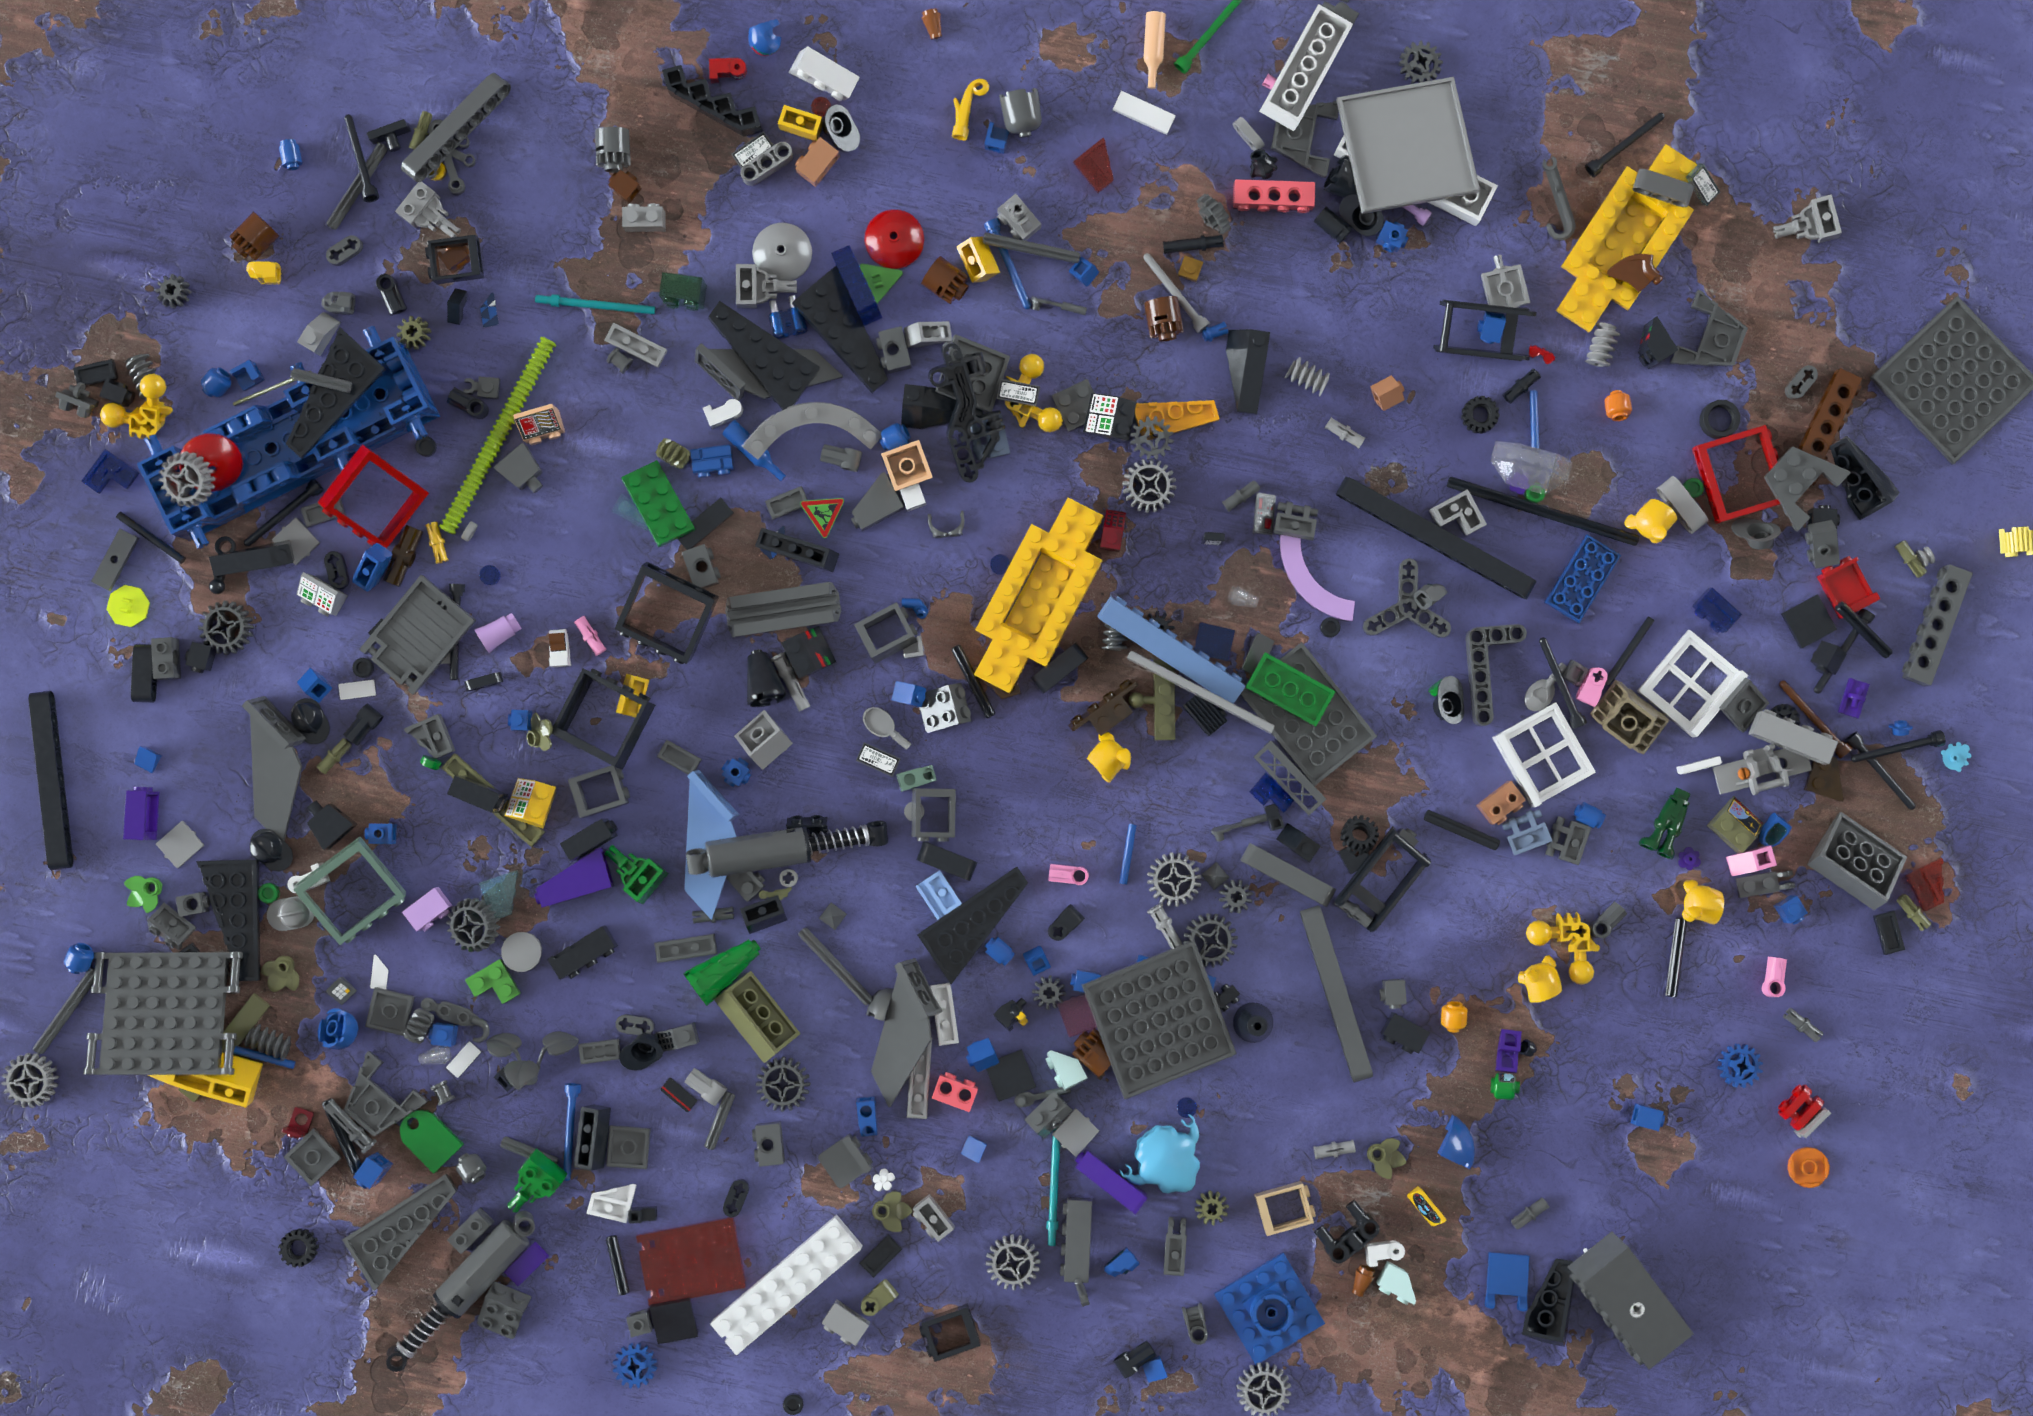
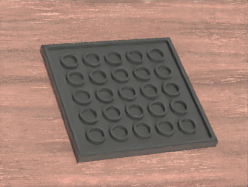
M1958 296L1951 300L1869 377L1951 465L1955 464L2033 390V374Z
M1194 940L1081 984L1125 1100L1237 1054Z

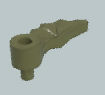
M792 888L776 889L774 892L761 890L759 897L765 899L767 896L771 898L778 895L780 900H782L783 897H788V893Z

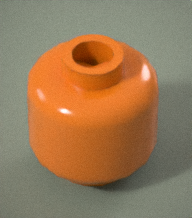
M1615 390L1605 398L1606 415L1613 421L1626 420L1632 413L1631 398L1627 393Z

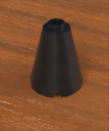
M1344 155L1337 161L1340 165L1335 169L1332 168L1324 183V191L1343 198L1351 194H1357L1350 159Z
M761 649L752 651L747 657V704H750L751 707L770 706V702L774 700L777 703L782 702L786 699L787 694L767 652H763Z
M1249 1002L1242 1005L1236 1011L1233 1018V1027L1236 1034L1242 1040L1257 1043L1270 1035L1273 1029V1017L1269 1009L1264 1005ZM1259 1022V1025L1254 1028V1024Z

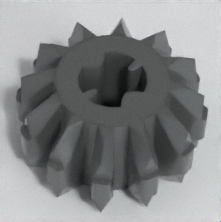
M171 274L170 278L163 276L164 282H157L161 287L155 289V292L160 294L157 299L163 301L162 304L165 307L170 305L172 309H176L177 304L180 307H184L182 301L188 302L189 298L186 295L191 294V291L187 289L190 284L184 282L183 277H177L175 274Z
M1230 880L1231 887L1226 883L1223 884L1227 889L1226 892L1219 890L1220 894L1225 895V897L1219 898V902L1226 901L1222 908L1226 909L1231 905L1229 913H1233L1236 907L1237 913L1240 914V906L1247 910L1248 906L1244 903H1252V900L1247 899V896L1253 895V892H1245L1249 888L1248 884L1241 888L1242 880L1238 881L1237 886H1235L1234 880ZM1236 891H1238V895H1240L1241 898L1240 900L1236 899V901L1233 902L1231 894H1235Z
M1049 975L1048 982L1042 976V985L1037 981L1034 983L1039 989H1032V993L1039 995L1035 996L1033 1000L1041 999L1038 1004L1039 1007H1042L1045 1002L1046 1010L1050 1009V1003L1056 1009V1000L1059 1003L1064 1002L1059 995L1066 996V992L1059 990L1063 989L1065 985L1057 986L1060 981L1059 978H1056L1053 983L1052 975ZM1047 987H1051L1052 991L1055 992L1054 996L1051 994V998H1047V995L1043 993L1044 989L1047 990Z
M415 1010L404 1031V1038L413 1043H422L429 1033L434 1015L427 1010Z

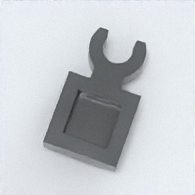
M479 376L478 382L471 378L464 380L466 383H471L472 387L471 389H464L463 392L467 394L477 392V397L499 399V378Z

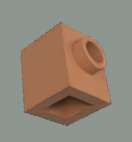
M1392 375L1370 386L1375 402L1383 411L1405 400L1402 393L1405 391L1402 383L1396 381Z

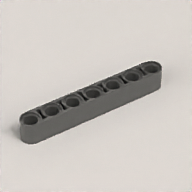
M496 73L488 75L402 162L401 170L416 182L423 181L508 96L511 91V85Z

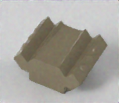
M1618 680L1613 682L1590 713L1602 725L1604 730L1628 748H1633L1643 755L1669 722V719L1663 713L1657 711L1653 705L1644 701L1633 690L1628 689Z

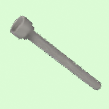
M1146 253L1143 256L1145 262L1173 296L1178 297L1179 304L1193 320L1192 324L1195 331L1200 333L1204 330V327H1208L1210 322L1206 317L1203 318L1197 314L1153 257Z

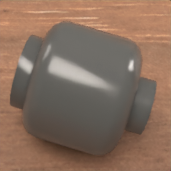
M466 1153L458 1159L459 1163L456 1166V1171L464 1182L476 1184L486 1176L487 1167L477 1154L469 1155Z

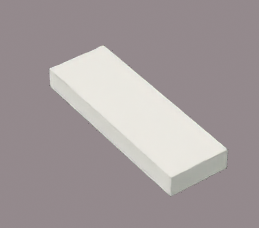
M1123 91L1120 92L1113 111L1166 135L1176 116Z
M951 984L930 985L942 1010L941 1013L935 1016L939 1046L959 1043Z

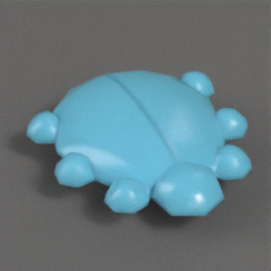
M1957 742L1956 746L1949 744L1946 751H1941L1945 766L1951 770L1961 772V767L1968 765L1967 758H1971V754L1968 753L1970 750L1969 746L1966 744L1961 746L1960 742Z

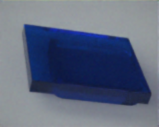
M1200 622L1194 651L1199 653L1201 650L1210 658L1228 661L1235 630Z

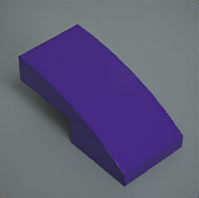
M1501 1029L1495 1071L1517 1073L1522 1031Z
M534 1242L504 1273L519 1286L549 1255Z

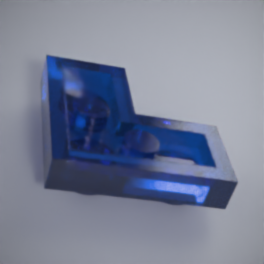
M104 449L82 479V482L100 494L111 478L128 489L140 473L109 450Z
M1266 772L1249 791L1263 806L1271 800L1283 813L1294 802L1289 794Z

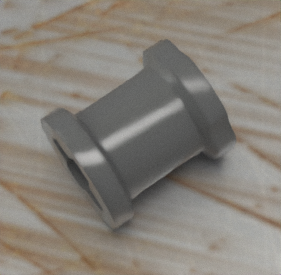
M615 348L607 357L606 362L612 363L624 374L633 363V359L627 358L620 353L619 348Z
M447 1080L430 1088L431 1091L435 1092L439 1106L455 1098L447 1086Z

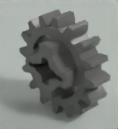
M1422 41L1419 42L1418 46L1412 42L1410 45L1411 49L1406 46L1404 49L1405 53L1400 55L1402 60L1398 64V66L1403 67L1400 74L1406 73L1404 79L1411 78V84H1414L1415 81L1421 83L1423 81H1431V79L1435 80L1437 78L1436 73H1440L1442 70L1438 66H1441L1443 63L1442 60H1438L1441 53H1435L1437 47L1435 46L1431 49L1430 42L1424 46ZM1412 54L1413 61L1408 64V57ZM1433 63V69L1429 72V65Z
M1204 194L1197 199L1198 207L1200 208L1198 212L1208 227L1222 235L1230 230L1229 215L1220 201L1217 202L1212 197L1210 198L1208 194Z
M1147 416L1146 422L1140 419L1138 421L1140 426H1133L1136 433H1131L1130 436L1135 438V440H1132L1130 444H1136L1133 451L1139 450L1141 452L1139 457L1145 454L1147 455V460L1151 456H1154V459L1157 460L1158 454L1164 457V450H1171L1168 444H1173L1174 440L1169 439V437L1174 433L1168 432L1170 425L1164 426V419L1158 422L1157 416H1155L1153 421H1150L1149 416ZM1154 426L1161 428L1162 431H1157L1154 429ZM1145 427V435L1139 437L1140 431ZM1150 431L1154 437H1157L1154 441V446L1151 440H1147ZM1165 440L1163 447L1158 450L1159 441ZM1141 445L1148 446L1150 451L1145 450Z

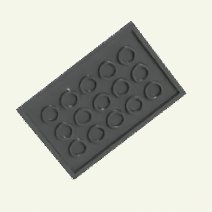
M1301 642L1283 656L1280 661L1336 691L1316 727L1246 688L1243 689L1240 695L1258 717L1275 726L1271 734L1307 779L1316 786L1376 738L1377 735Z

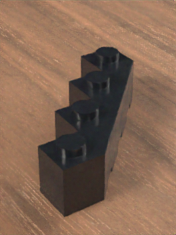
M682 65L662 70L670 96L743 137L763 132L755 106L736 111L731 92L712 97L706 79L687 83Z

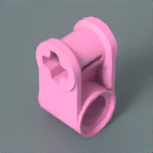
M1599 667L1589 669L1577 691L1575 699L1595 707L1599 702L1603 687L1607 681V672ZM1593 673H1598L1600 680H1595Z

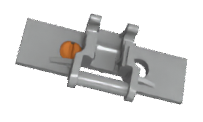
M1769 744L1760 749L1745 751L1741 760L1712 768L1719 794L1750 787L1751 793L1758 795L1759 792L1772 788L1788 787V776L1811 771L1809 759L1785 749L1773 751L1775 745ZM1779 758L1785 761L1786 765L1784 768L1781 767ZM1772 772L1776 773L1777 779L1757 784V777Z

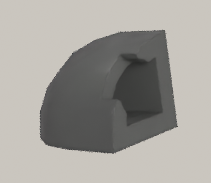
M885 988L877 991L872 996L873 1000L868 1004L866 1015L885 1021L894 989Z

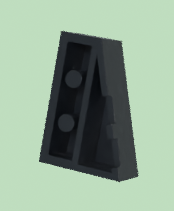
M606 925L547 960L559 980L568 976L572 979L581 973L579 970L584 966L588 969L597 964V958L602 955L606 958L615 952L613 948L618 945Z

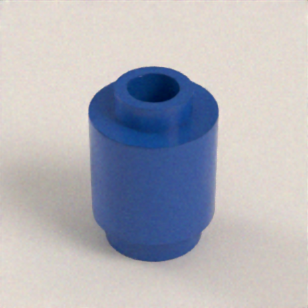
M295 139L280 141L279 152L282 166L290 171L299 169V166L303 164L299 144L296 143Z
M1585 802L1581 805L1578 804L1573 814L1576 816V821L1598 829L1603 824L1606 814L1602 813V810Z
M992 937L985 945L987 948L985 952L998 964L1007 965L1015 955L1012 952V948L999 937L996 939Z

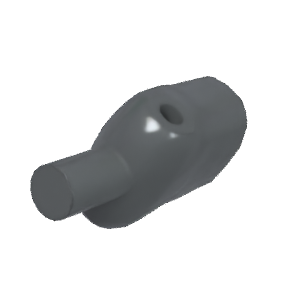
M1324 1L1322 5L1353 23V25L1359 15L1357 11L1351 9L1344 2H1339L1336 6H1333Z

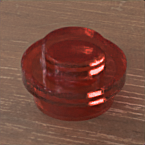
M817 97L811 104L812 112L821 117H825L827 110L831 107L830 101L825 97Z

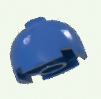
M333 1008L326 1013L328 1016L325 1020L322 1019L319 1024L318 1039L323 1043L322 1046L326 1048L342 1050L349 1047L355 1041L358 1034V1023L351 1013L339 1008Z

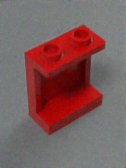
M1847 556L1840 560V565L1834 568L1833 566H1828L1821 570L1822 574L1816 576L1839 619L1843 617L1835 610V606L1841 601L1846 603L1854 612H1857L1880 600L1878 593L1872 592L1857 564V561H1859L1858 557L1851 558Z

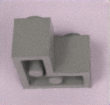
M1468 489L1429 510L1435 524L1439 527L1456 519L1465 536L1487 525Z

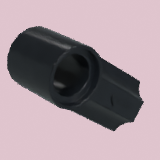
M389 274L378 276L376 286L382 294L389 314L391 316L397 315L407 310L396 279ZM391 280V286L388 289H384V281Z
M455 387L450 391L447 399L448 404L472 415L476 419H483L488 415L489 407L480 399ZM481 404L480 412L474 413V407Z
M367 703L359 710L356 720L343 735L350 742L359 745L370 730L375 729L380 724L384 716Z
M1146 1340L1131 1351L1123 1352L1113 1362L1126 1379L1135 1374L1139 1367L1157 1355Z

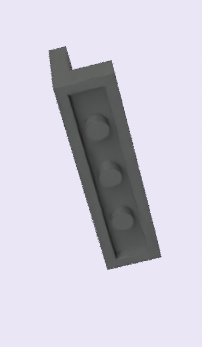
M1271 740L1254 756L1255 760L1308 816L1326 800ZM1266 750L1273 755V764L1264 763L1260 759V756ZM1276 766H1283L1287 770V778H1278L1276 776ZM1281 780H1286L1287 786ZM1290 781H1297L1301 785V793H1293L1289 789ZM1295 795H1301V801ZM1303 796H1312L1317 803L1308 809L1303 804Z

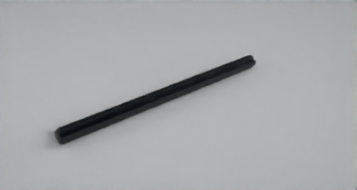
M1449 477L1447 482L1448 488L1461 492L1468 489L1471 495L1633 546H1636L1639 542V535L1455 477Z

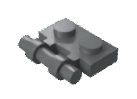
M1288 501L1286 503L1278 502L1277 510L1285 511V514L1277 512L1274 534L1313 541L1317 520L1311 519L1309 516L1317 517L1318 509L1311 508L1309 505H1293V502ZM1291 513L1302 514V517L1291 515Z
M1558 816L1556 823H1553L1551 838L1553 841L1546 844L1547 850L1545 855L1553 857L1555 850H1559L1561 852L1558 859L1579 865L1591 827L1570 821L1567 828L1563 826L1565 818ZM1561 832L1566 834L1563 845L1558 844Z

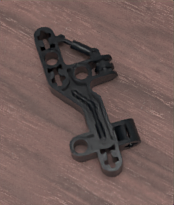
M948 341L941 348L945 364L932 368L928 373V379L935 387L952 385L956 397V405L946 434L959 475L965 482L970 483L978 478V469L984 467L983 463L987 457L989 458L996 443L1000 440L999 431L1006 427L1001 424L1003 419L1002 417L999 418L1000 410L983 415H975L977 399L970 378L988 372L982 352L963 356L960 347L955 342ZM949 347L956 349L953 352L956 361H952V357L948 353L946 354L949 351ZM936 372L943 373V379L940 382L933 381V375ZM987 419L986 425L990 426V428L985 430V425L982 421ZM974 423L980 424V430L977 433L970 431ZM955 430L960 433L958 436L961 443H957L955 437L952 436ZM990 435V440L982 453L981 461L975 463L970 442ZM966 449V457L959 458L957 456L958 451ZM965 463H967L971 470V476L964 474L966 473Z

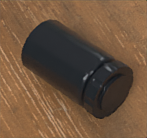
M1327 206L1314 220L1315 224L1333 239H1336L1339 244L1344 241L1352 230V227L1347 226V223Z

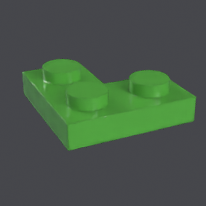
M502 959L465 979L474 997L493 987L501 1003L504 1004L521 994Z

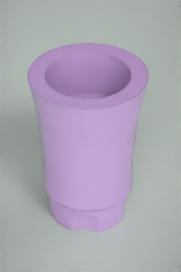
M511 613L474 630L488 653H491L497 646L516 635L515 633L522 628Z

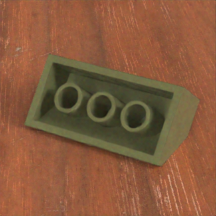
M752 971L744 975L714 1000L763 1063L801 1034Z

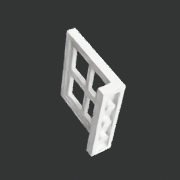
M1687 630L1637 692L1693 738L1699 736L1719 712V707L1743 679L1749 675L1743 670L1739 671L1691 630ZM1689 645L1693 646L1707 658L1691 678L1674 665ZM1710 662L1727 675L1712 695L1695 682L1696 678ZM1668 670L1685 683V686L1670 704L1653 691V688ZM1689 687L1706 701L1690 721L1673 707Z
M1556 702L1492 737L1531 807L1539 806L1545 800L1596 773ZM1552 717L1564 740L1545 750L1533 726ZM1529 729L1541 752L1522 763L1509 739ZM1568 746L1581 769L1561 779L1549 756ZM1545 759L1558 782L1538 792L1526 769Z

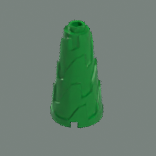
M748 939L740 945L732 947L692 967L683 974L705 1005L708 1006L759 955L758 951L761 948L755 940L750 941Z

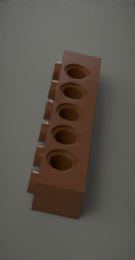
M1842 368L1834 371L1798 449L1827 461L1828 457L1826 454L1830 450L1829 446L1836 442L1834 437L1837 431L1840 432L1844 426L1845 421H1843V418L1852 409L1853 403L1851 401L1861 390L1862 385H1860L1862 378ZM1839 389L1845 392V398L1839 396ZM1830 407L1836 409V416L1831 415ZM1822 425H1825L1828 428L1827 434H1824L1822 432ZM1813 443L1819 445V452L1814 451ZM1818 478L1811 484V486H1814L1816 484Z

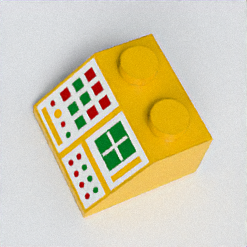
M518 778L505 817L544 828L556 794V787L534 780Z

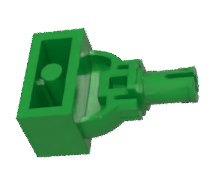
M614 845L608 848L614 854L608 850L605 852V856L609 857L624 871L616 869L625 886L622 890L638 903L644 904L669 874L654 860L637 858L632 853L628 855L631 858L629 859Z
M536 1148L517 1172L519 1174L518 1184L514 1189L517 1191L521 1186L522 1188L507 1204L508 1208L511 1209L516 1204L512 1211L517 1213L532 1195L534 1196L529 1201L531 1203L537 1198L550 1197L561 1185L568 1173Z

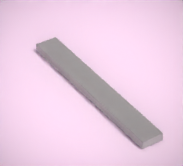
M1130 651L1127 657L1128 660L1269 734L1272 733L1275 727L1262 718L1133 651Z

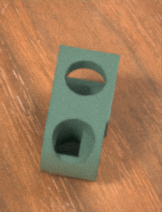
M933 765L916 768L896 775L901 792L937 781Z

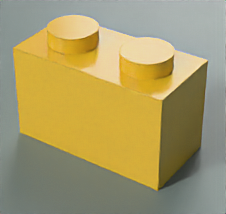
M786 105L783 106L778 121L780 130L816 141L819 139L823 124L821 116Z
M983 236L970 237L957 246L972 283L987 281L1000 273L989 245L983 243Z

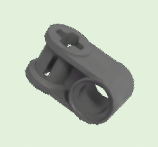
M1198 1303V1306L1190 1308L1182 1307L1185 1325H1187L1191 1341L1196 1345L1205 1343L1208 1333L1202 1303ZM1197 1329L1204 1332L1203 1337L1200 1339L1193 1337V1332Z

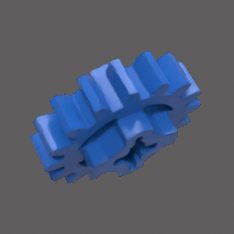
M1735 1043L1734 1049L1731 1046H1727L1728 1052H1721L1724 1057L1723 1059L1718 1058L1722 1065L1718 1066L1717 1069L1723 1070L1720 1077H1727L1725 1080L1727 1084L1732 1082L1733 1087H1738L1740 1084L1742 1088H1746V1083L1751 1086L1753 1085L1752 1079L1759 1080L1757 1073L1763 1072L1759 1069L1763 1062L1757 1060L1761 1055L1754 1054V1048L1748 1049L1746 1044H1743L1741 1047L1740 1044ZM1749 1057H1750L1751 1060H1752V1065L1750 1064V1062H1749V1060H1748ZM1737 1064H1743V1068H1738ZM1728 1066L1730 1067V1069H1731V1071H1732L1731 1074H1730L1729 1071H1728Z
M630 1343L628 1349L623 1346L621 1348L622 1353H616L615 1356L618 1359H614L612 1364L617 1365V1367L613 1369V1372H618L616 1380L623 1379L621 1385H625L627 1382L629 1383V1388H632L634 1384H636L637 1388H640L641 1382L647 1385L649 1383L648 1378L653 1379L655 1376L652 1372L657 1370V1367L653 1366L657 1359L651 1358L654 1352L648 1353L647 1345L641 1348V1343H638L636 1347H634L633 1343ZM628 1354V1362L622 1364L623 1358ZM633 1361L636 1365L639 1364L637 1369H635V1366H631ZM648 1367L647 1373L642 1376V1369Z

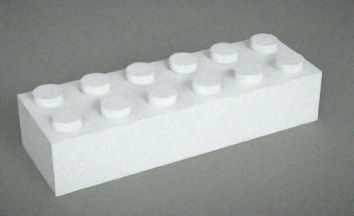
M1318 4L1259 112L1294 131L1305 114L1353 23Z

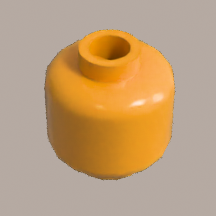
M1449 1001L1442 1007L1441 1025L1447 1028V1031L1456 1033L1466 1027L1468 1010L1463 1006V1003Z

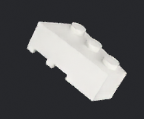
M808 46L798 53L789 71L790 74L814 85L816 88L831 93V96L839 101L850 97L860 78Z

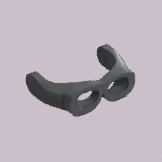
M964 511L960 513V525L949 533L941 532L934 528L931 522V514H928L929 528L933 538L962 536L965 523Z

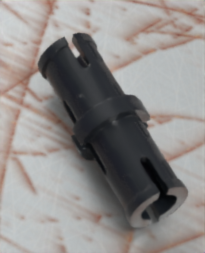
M1532 368L1524 377L1517 379L1515 384L1502 394L1504 399L1511 404L1522 393L1529 391L1528 388L1538 381L1541 375Z

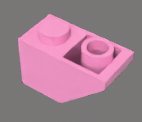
M1761 846L1726 857L1731 876L1755 872L1777 865L1771 846Z

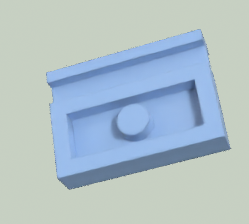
M940 870L915 886L937 920L962 904Z

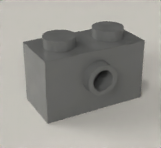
M1828 520L1807 525L1808 533H1805L1807 545L1810 546V550H1807L1808 561L1813 563L1815 569L1840 564L1837 529L1833 521Z
M1053 1091L1025 1121L1039 1136L1045 1139L1073 1110Z

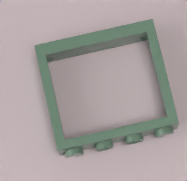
M358 837L295 884L293 889L339 945L344 942H351L356 937L355 934L358 931L367 930L372 925L373 920L377 917L378 919L383 918L389 912V908L393 905L397 907L403 903L406 895L404 888L361 837ZM359 851L395 895L341 934L308 895L306 890Z

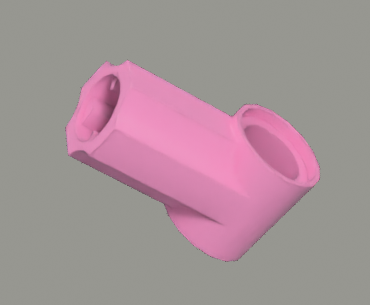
M1050 864L1049 881L1083 885L1089 878V872L1085 867ZM1077 870L1085 873L1083 881L1075 879L1074 874Z
M1768 957L1765 981L1762 984V992L1767 997H1780L1785 993L1784 978L1787 959ZM1772 983H1775L1777 986V991L1774 994L1770 990Z

